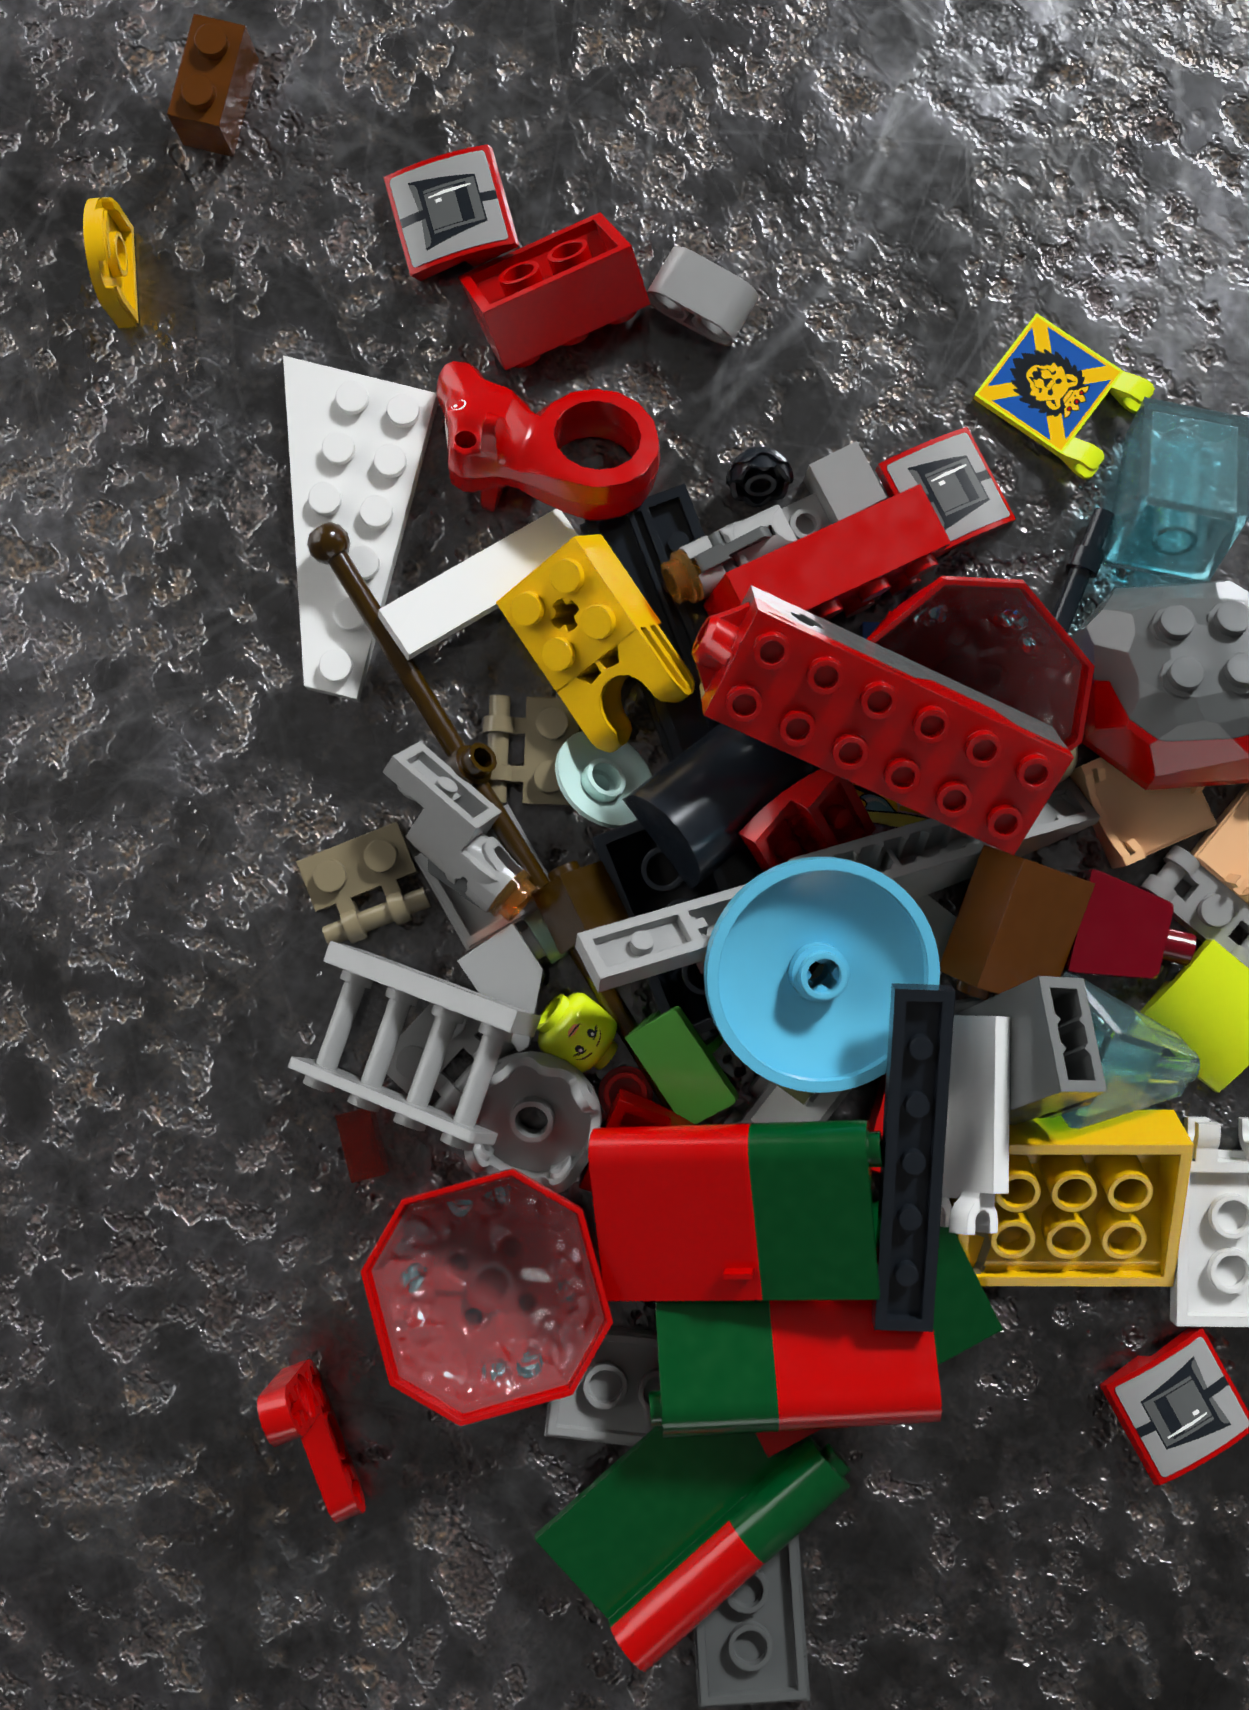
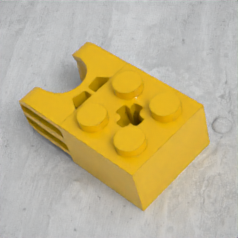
M602 534L572 537L496 602L584 734L599 750L609 753L615 752L626 744L630 738L632 725L621 702V689L624 681L629 676L641 681L654 697L663 702H681L694 691L695 681L693 676L659 627L662 622Z

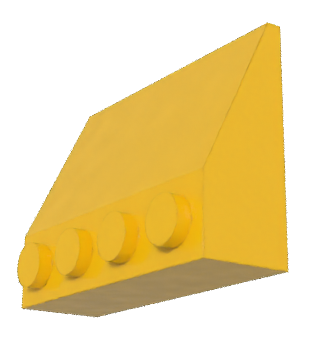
M1077 1109L1054 1118H1034L1017 1125H1009V1194H995L994 1206L998 1217V1233H988L991 1247L984 1264L986 1267L984 1272L976 1274L981 1286L1173 1287L1194 1148L1193 1142L1175 1111ZM951 1198L952 1207L958 1199ZM956 1234L973 1268L980 1253L984 1237L976 1234Z

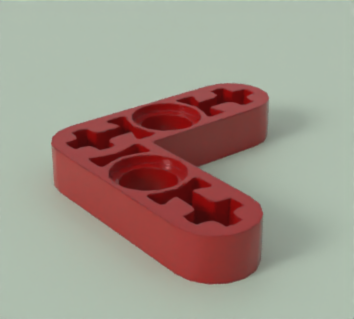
M306 1359L283 1368L257 1399L258 1416L267 1440L273 1447H277L301 1438L325 1506L336 1524L364 1513L366 1505L363 1489L318 1368L311 1359Z

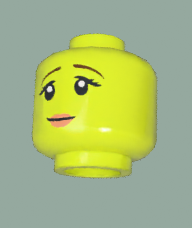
M573 993L567 997L564 994H559L550 1001L540 1014L541 1018L537 1030L539 1031L538 1045L541 1051L568 1061L582 1073L592 1067H595L597 1070L602 1069L610 1062L618 1049V1044L614 1041L617 1031L616 1021L604 1008L584 993Z

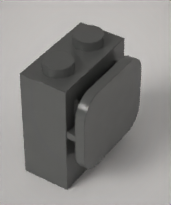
M1037 976L955 1014L1011 1017L1009 1125H1017L1034 1118H1054L1088 1106L1094 1101L1096 1096L1107 1093L1084 978Z

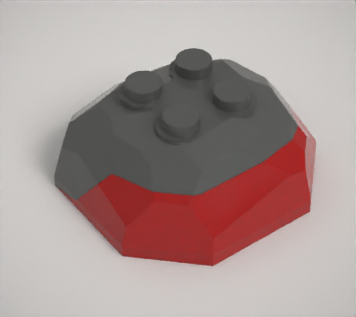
M1224 580L1114 587L1071 637L1095 666L1082 743L1144 790L1249 783V592L1231 581Z

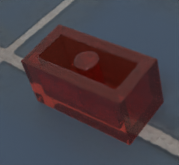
M359 1108L336 1115L351 1183L388 1173L389 1166L376 1112Z

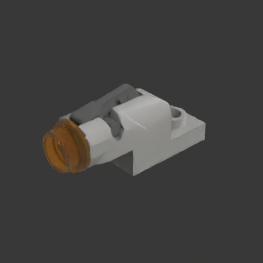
M813 493L783 508H780L779 505H774L749 518L731 523L709 536H703L680 547L679 550L671 553L669 561L661 564V573L669 593L678 604L688 600L696 603L711 595L726 572L827 527L831 523L816 494Z
M421 741L393 755L383 773L397 784L399 791L404 796L416 801L424 808L410 828L406 838L418 851L428 858V872L459 892L460 896L481 908L484 912H490L494 917L500 914L509 922L513 920L533 898L532 895L537 892L538 888L529 881L531 875L516 863L500 842L494 837L486 835L502 811L471 784L459 777L450 766Z

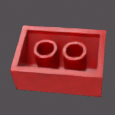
M601 212L458 276L487 341L505 370L512 367L522 368L529 366L539 360L541 354L560 345L571 346L580 343L588 337L589 332L607 324L626 322L636 315L637 310L651 305L632 245Z

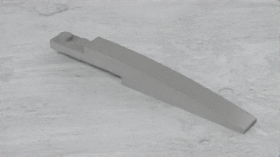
M1071 778L1058 783L1016 851V856L1022 857L1097 824L1100 815ZM929 818L790 858L788 861L808 857H836L858 862L888 876L916 900L971 878L984 844L991 845ZM745 885L577 933L575 948L598 993L696 963L701 974L704 973L706 950L713 928L726 905Z

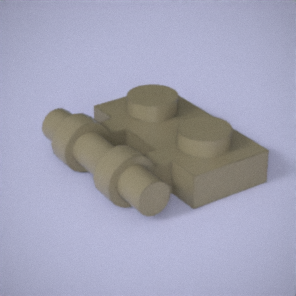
M490 695L489 715L483 717V734L488 735L487 746L492 749L497 760L496 768L492 771L488 782L501 803L506 804L507 784H523V806L572 807L558 785L555 762L561 746L573 734L580 732V726L562 699L555 697H527L526 718L510 716V696ZM509 736L525 737L524 766L508 765Z
M398 822L296 861L315 912H322L337 906L341 920L322 927L328 945L330 941L341 943L346 940L354 944L368 938L367 932L394 921L399 926L413 920L412 914L431 907L424 887L404 894L399 882L402 879L419 873L401 825ZM382 888L386 902L359 912L355 898Z

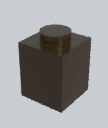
M577 861L561 865L547 874L550 882L532 895L560 955L576 949L577 933L629 918L602 861L581 868Z

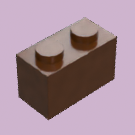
M193 14L167 112L184 146L234 157L259 63V58L246 25Z

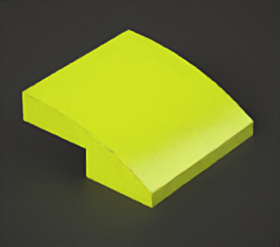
M1206 939L1194 953L1189 965L1184 966L1172 981H1165L1131 1023L1214 1092L1219 1093L1249 1066V968L1214 939Z

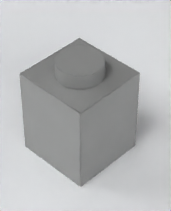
M857 441L809 464L803 480L810 494H816L831 524L887 499Z

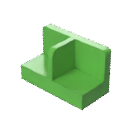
M675 1006L663 1014H660L659 1010L646 1017L625 1037L672 1110L695 1125L733 1105L739 1098L738 1092L712 1055L724 1042L720 1034H717L703 1042L679 1006Z

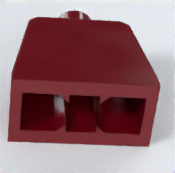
M1089 869L1077 872L1078 878L1095 883L1062 973L1156 979L1160 972L1162 960L1184 966L1189 965L1196 948V936L1170 928L1174 911L1173 903L1099 870Z

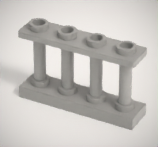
M330 941L323 962L343 969L340 979L344 980V984L317 1059L291 1056L288 1068L305 1074L303 1084L327 1093H334L335 1089L338 1088L350 1093L347 1102L354 1106L373 1112H379L382 1106L396 1112L393 1121L397 1124L418 1131H425L427 1126L442 1131L440 1141L452 1147L472 1151L475 1144L494 1145L498 1133L476 1125L504 1041L511 1042L513 1033L534 1037L541 1016L358 947ZM375 981L388 986L385 996L389 998L363 1075L359 1077L337 1067L365 988L371 989ZM420 998L434 1004L431 1014L435 1015V1019L408 1096L382 1085L410 1006H417ZM465 1016L481 1022L478 1032L483 1035L455 1115H452L428 1104L456 1024H463Z

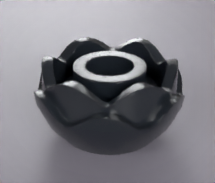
M764 446L752 447L740 453L732 461L726 475V485L728 484L734 499L744 501L756 508L764 506L769 501L783 499L787 494L789 484H792L794 480L789 461L780 452Z

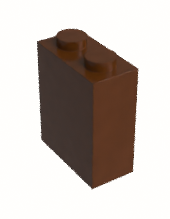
M984 844L942 956L940 971L958 979L955 989L982 1000H987L990 992H994L992 996L994 997L1037 976L1061 977L1095 883Z

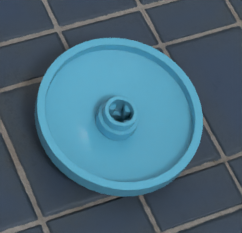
M808 857L788 861L770 868L748 882L735 894L719 916L711 933L704 961V987L708 1008L713 1022L730 1049L745 1065L765 1079L786 1088L811 1093L844 1091L864 1085L884 1075L887 1069L892 983L940 984V963L936 940L931 926L916 901L905 889L883 873L864 864L836 857ZM815 961L823 964L822 974L817 978L810 979L809 967Z

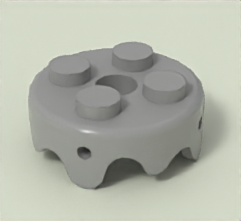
M535 1051L520 1052L498 1059L476 1125L496 1132L498 1136L494 1145L475 1144L472 1151L464 1150L468 1166L474 1172L479 1173L483 1171L488 1174L514 1168L540 1184L550 1187L556 1193L564 1192L573 1185L589 1162L588 1147L592 1130L594 1128H601L600 1102L592 1084L575 1066L549 1053ZM525 1107L539 1108L547 1116L548 1123L539 1129L528 1128L520 1121L518 1112Z

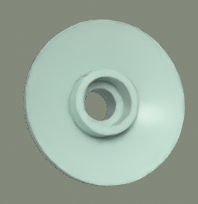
M580 731L564 742L557 753L555 762V773L561 792L568 803L584 818L608 828H618L638 820L622 799L651 778L652 775L642 756L628 742L615 752L609 753L597 749L584 732Z

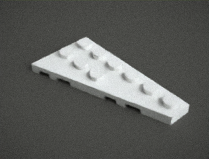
M283 356L304 686L308 690L360 702L376 640L330 565L319 563L310 555L307 541L309 534L322 524L328 522L339 524L347 531L351 544L348 555L380 607L385 606L438 406L437 393Z

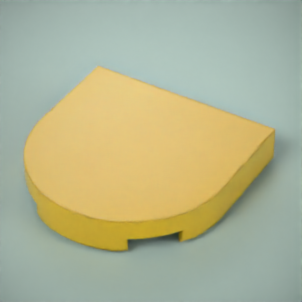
M112 197L89 198L86 201L83 214V235L87 265L94 291L101 306L118 328L137 327L139 319L134 227L120 205Z

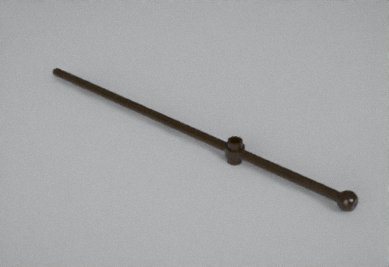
M332 522L322 524L309 534L307 546L310 555L319 563L330 565L448 758L445 763L459 777L471 784L502 811L491 828L509 855L525 870L522 878L532 895H534L550 881L488 782L497 764L494 752L483 743H474L473 745H466L414 660L410 659L407 661L379 619L378 611L381 607L348 555L351 543L347 531L339 524ZM575 949L568 952L601 1007L616 1021L617 1033L662 1106L673 1111L625 1039L638 1026V1023L617 989L612 988L598 993L578 951Z

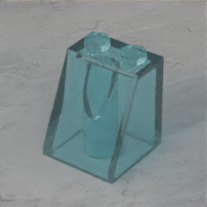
M1144 397L1125 437L1112 513H1114L1115 517L1107 535L1103 565L1188 582L1211 580L1249 519L1248 417Z

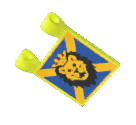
M1036 313L975 393L973 399L1058 456L1080 478L1088 480L1099 469V465L1104 460L1105 455L1095 445L1075 438L1109 392L1126 410L1133 414H1138L1149 402L1155 388L1148 380L1121 370Z

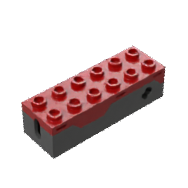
M752 585L740 606L709 616L705 620L692 648V656L701 679L699 688L704 716L1011 855H1015L1074 759L1052 726Z

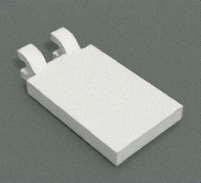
M954 1015L940 1227H949V1233L975 1235V1232L998 1233V1217L994 1206L995 1194H1009L1011 1017ZM949 1198L958 1199L954 1203L953 1207L951 1206Z
M1184 1116V1128L1193 1142L1194 1148L1173 1287H1170V1321L1176 1326L1249 1327V1117H1238V1137L1242 1150L1218 1149L1221 1137L1220 1123L1210 1122V1119L1207 1117Z

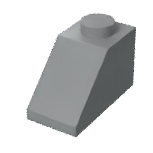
M510 924L457 960L478 993L537 1014L545 975V968L539 959L546 954L529 927L520 932L516 925ZM513 1033L511 1042L517 1051L521 1052L531 1045L532 1037Z

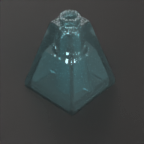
M1065 972L1063 977L1082 978L1070 972ZM1084 979L1107 1093L1096 1096L1094 1101L1088 1106L1061 1115L1068 1126L1080 1129L1182 1096L1187 1084L1194 1081L1199 1073L1200 1059L1197 1053L1191 1050L1177 1033Z

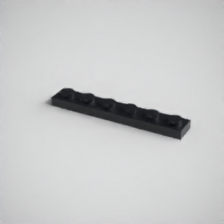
M892 983L882 1136L883 1167L880 1169L876 1236L880 1299L873 1300L872 1303L874 1330L933 1332L955 990L951 985Z

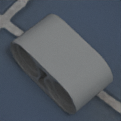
M681 246L672 248L647 291L650 304L658 311L709 340L724 346H730L734 342L759 299L758 293L747 281L694 251Z

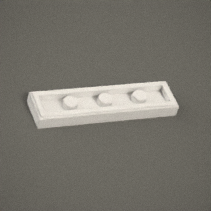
M554 509L380 608L378 617L408 661L499 608L496 602L572 537L578 536L563 512Z

